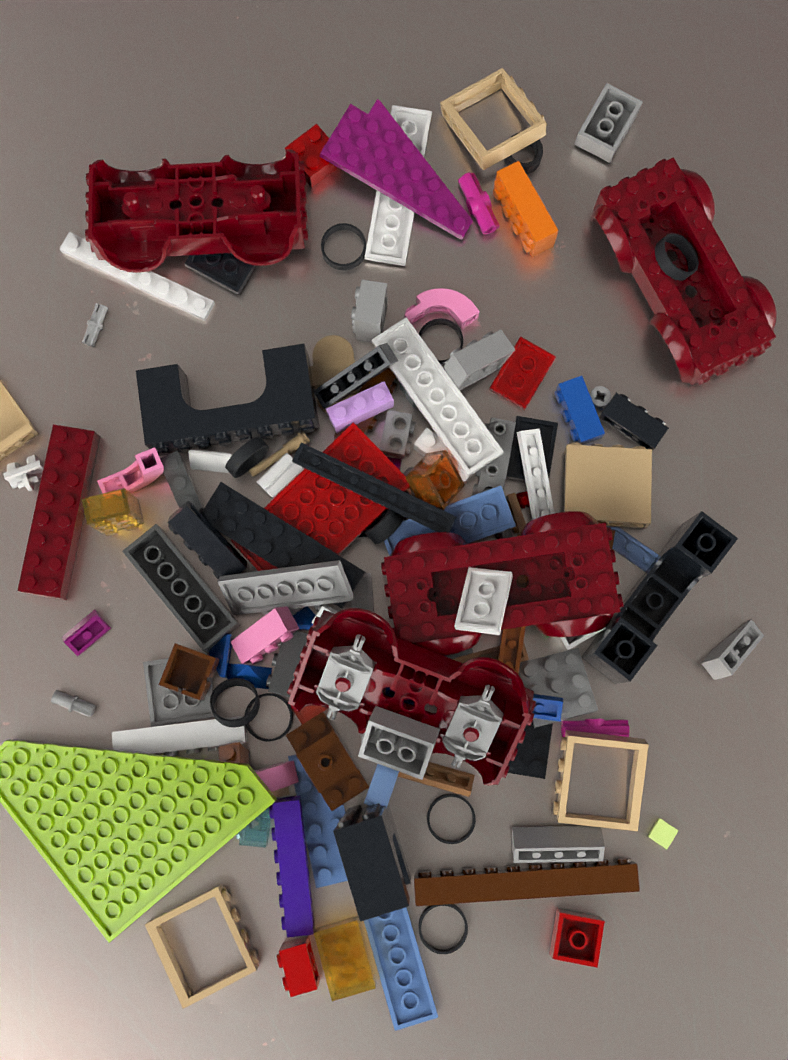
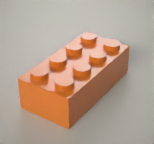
M517 161L497 171L493 195L503 205L502 210L506 218H510L512 221L514 233L521 237L525 252H529L531 257H534L554 247L559 230L521 163Z

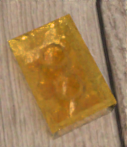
M125 488L82 499L87 525L106 536L116 535L118 530L122 529L127 531L139 528V525L144 524L139 500Z
M355 916L315 928L314 937L332 1002L376 989V979L359 917Z

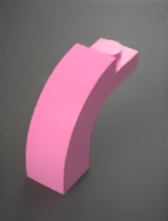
M437 288L417 295V306L415 304L410 306L405 311L404 318L407 317L413 325L430 313L442 312L451 316L459 327L463 329L478 319L480 311L465 295L454 290Z
M155 447L135 455V462L126 469L97 480L106 502L124 494H132L151 484L161 476L164 466Z
M294 760L277 763L255 771L271 792L299 782Z

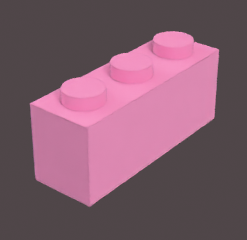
M287 606L274 608L230 643L242 664L252 663L254 665L264 659V654L277 650L279 643L292 639L294 637L293 633L300 628Z

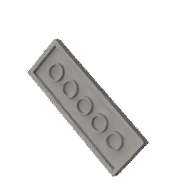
M340 560L220 576L217 581L233 615L272 611L274 608L285 606L290 609L352 601L354 596Z

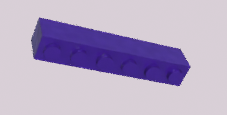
M301 795L280 797L269 806L270 819H274L275 824L271 831L272 840L277 842V850H274L275 864L279 863L280 872L276 873L277 885L282 887V894H279L280 908H284L285 915L281 917L282 930H286L287 938L314 935L315 921Z

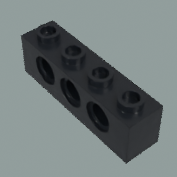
M388 343L379 345L315 389L313 393L322 407L326 409L335 405L398 362V359Z

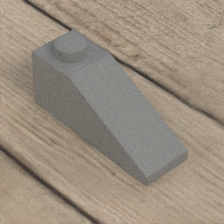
M750 619L714 648L704 659L702 665L714 680L731 676L764 635L753 620Z

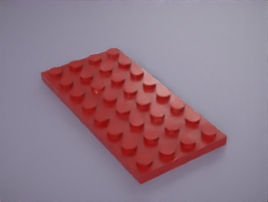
M354 422L323 451V453L404 492L413 485ZM304 469L264 507V509L338 555L388 509L307 469ZM232 539L230 540L257 571L278 569Z

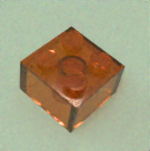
M446 450L427 453L405 477L416 498L441 510H444L465 486Z

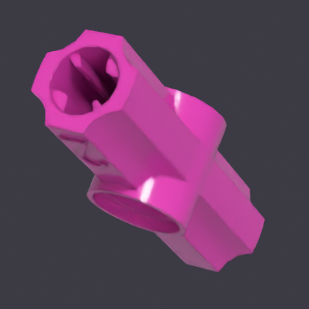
M468 172L458 179V183L466 198L467 208L470 214L475 216L483 235L491 234L500 225L493 213L490 198L487 192L482 190L475 173Z
M585 719V721H561L562 737H565L566 730L629 737L630 734L628 720Z

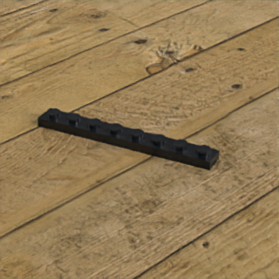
M302 442L292 460L294 464L435 532L450 533L457 519L456 516Z

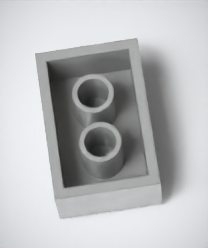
M606 83L578 132L575 145L611 163L638 115L643 101Z
M362 279L361 286H357L355 291L357 307L353 306L352 308L353 333H356V340L372 343L371 340L383 333L388 306L387 283Z
M502 330L495 333L491 331L484 335L481 340L477 341L475 339L468 343L466 348L455 349L450 353V359L442 365L457 388L462 390L499 370L513 354L515 348Z
M375 706L368 721L358 757L423 780L440 729Z

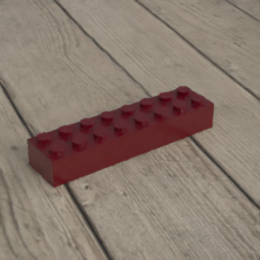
M55 424L52 426L17 590L19 592L67 601L101 438L95 431Z

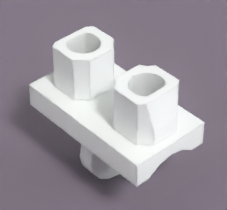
M36 455L27 457V465L21 467L18 462L7 465V472L3 473L4 479L10 483L13 489L16 487L19 489L26 487L28 491L34 490L33 483L39 482V479L42 478L44 465Z

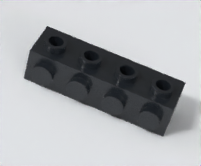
M189 500L169 517L167 522L169 529L175 535L179 534L184 539L183 543L191 551L194 550L199 555V560L205 566L209 565L214 570L213 574L217 579L220 576L240 574L247 568V561Z

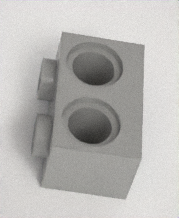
M393 410L387 411L380 450L386 456L404 459L405 453H410L412 442L408 441L409 434H414L416 424L415 421H412L413 414ZM397 421H403L406 426L403 429H397L394 424ZM393 441H399L402 446L399 449H393L390 444Z

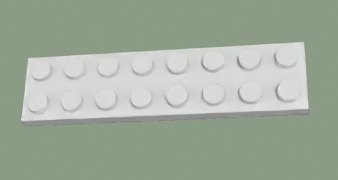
M392 105V117L423 157H425L432 111ZM379 191L376 192L365 260L405 266L415 212Z
M407 317L371 340L375 348L388 343L398 359V362L389 368L467 477L503 454L502 448Z

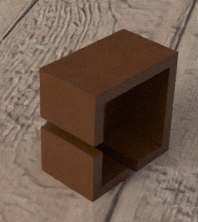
M175 643L159 685L204 701L211 682L207 681L208 677L213 678L220 659Z

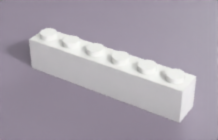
M244 716L229 717L225 719L234 720L242 718ZM216 719L112 732L113 750L155 755L156 753H164V756L178 755L180 750H186V754L199 753V748L208 747V751L219 750L221 745L237 742L243 745L244 742H248L246 725L232 728L220 724Z

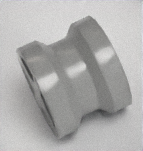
M604 386L595 387L590 393L594 407L598 411L603 410L611 400L610 391Z

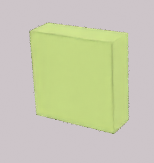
M658 818L647 837L663 848L668 849L678 830Z

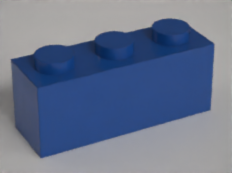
M583 376L559 383L555 391V397L557 402L563 406V418L566 423L569 422L570 435L573 442L576 441L584 445L601 439L605 432Z

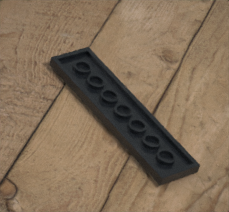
M220 482L201 512L216 530L277 568L340 560L352 592L355 591L366 573L223 482ZM339 602L334 604L343 609L347 602Z

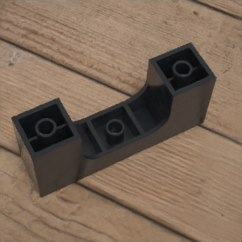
M305 344L262 350L266 387L258 399L250 403L207 410H197L191 407L187 375L178 364L136 370L145 445L149 449L155 447L158 455L164 456L170 454V451L188 452L190 448L195 447L208 449L214 444L227 446L231 445L233 441L240 440V442L245 443L255 437L270 439L273 438V435L277 434L290 436L295 431L309 433L315 431V428H320L315 394L313 393L314 387L310 359Z
M703 511L684 522L623 601V607H620V612L614 613L609 625L598 634L582 655V658L615 684L631 682L658 646L653 642L656 635L690 590L703 577L713 573L738 538Z
M380 803L367 805L364 808L361 807V804L348 808L333 832L360 922L408 907L410 897L406 885L411 884V875L389 803L387 809L386 806L380 807Z

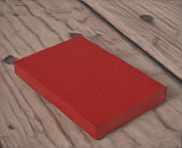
M520 336L514 346L515 351L503 364L489 390L525 410L556 356Z

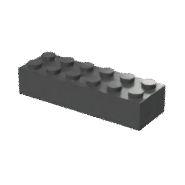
M157 524L122 551L204 652L210 651L226 634H230L240 626V623Z

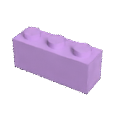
M381 382L326 408V411L336 433L347 429L353 422L358 424L394 407V400L385 382Z

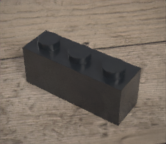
M616 392L599 418L638 445L653 451L669 429L665 426L666 423L660 418H654L649 415L644 407L631 403L630 398L626 395Z

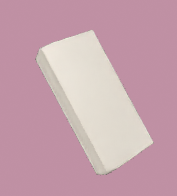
M190 449V467L193 470L229 473L225 465L232 455L231 453Z

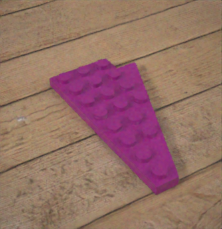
M376 100L369 114L352 104L349 105L321 151L320 157L462 240L473 220L381 101Z

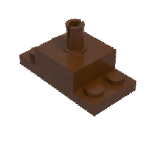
M321 712L286 735L296 752L297 758L331 811L369 788V785L324 712Z

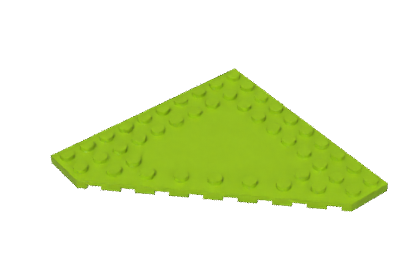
M11 739L6 740L0 745V803L108 943L277 800L249 764Z

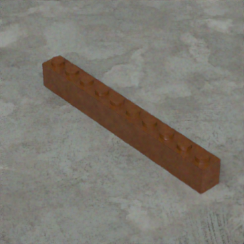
M618 858L617 862L609 863L608 859L595 861V864L573 862V865L564 866V862L551 863V867H542V864H529V868L520 869V865H509L507 870H498V867L495 866L485 867V871H476V868H464L461 873H454L452 869L440 870V874H431V871H420L418 875L414 876L416 906L640 892L638 866L630 858Z

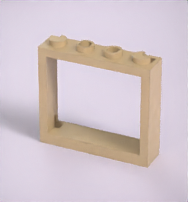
M503 68L440 102L442 117L482 170L491 167L546 136L547 123L544 120V115L538 113L535 104L526 98L521 87L518 88L513 77L509 76ZM502 89L531 127L487 151L458 112Z
M566 730L565 737H562L560 741V750H563L562 758L558 759V772H561L560 780H556L555 793H558L557 801L553 802V815L556 816L557 822L638 831L649 746L647 741L642 738ZM574 743L634 750L626 819L566 812Z
M221 884L145 924L183 1009L257 971L259 967L258 954L255 949H251L248 943L250 942L249 934L246 929L242 930L239 924L241 920L236 908L232 909L229 902L231 896ZM215 896L247 966L192 994L161 924Z

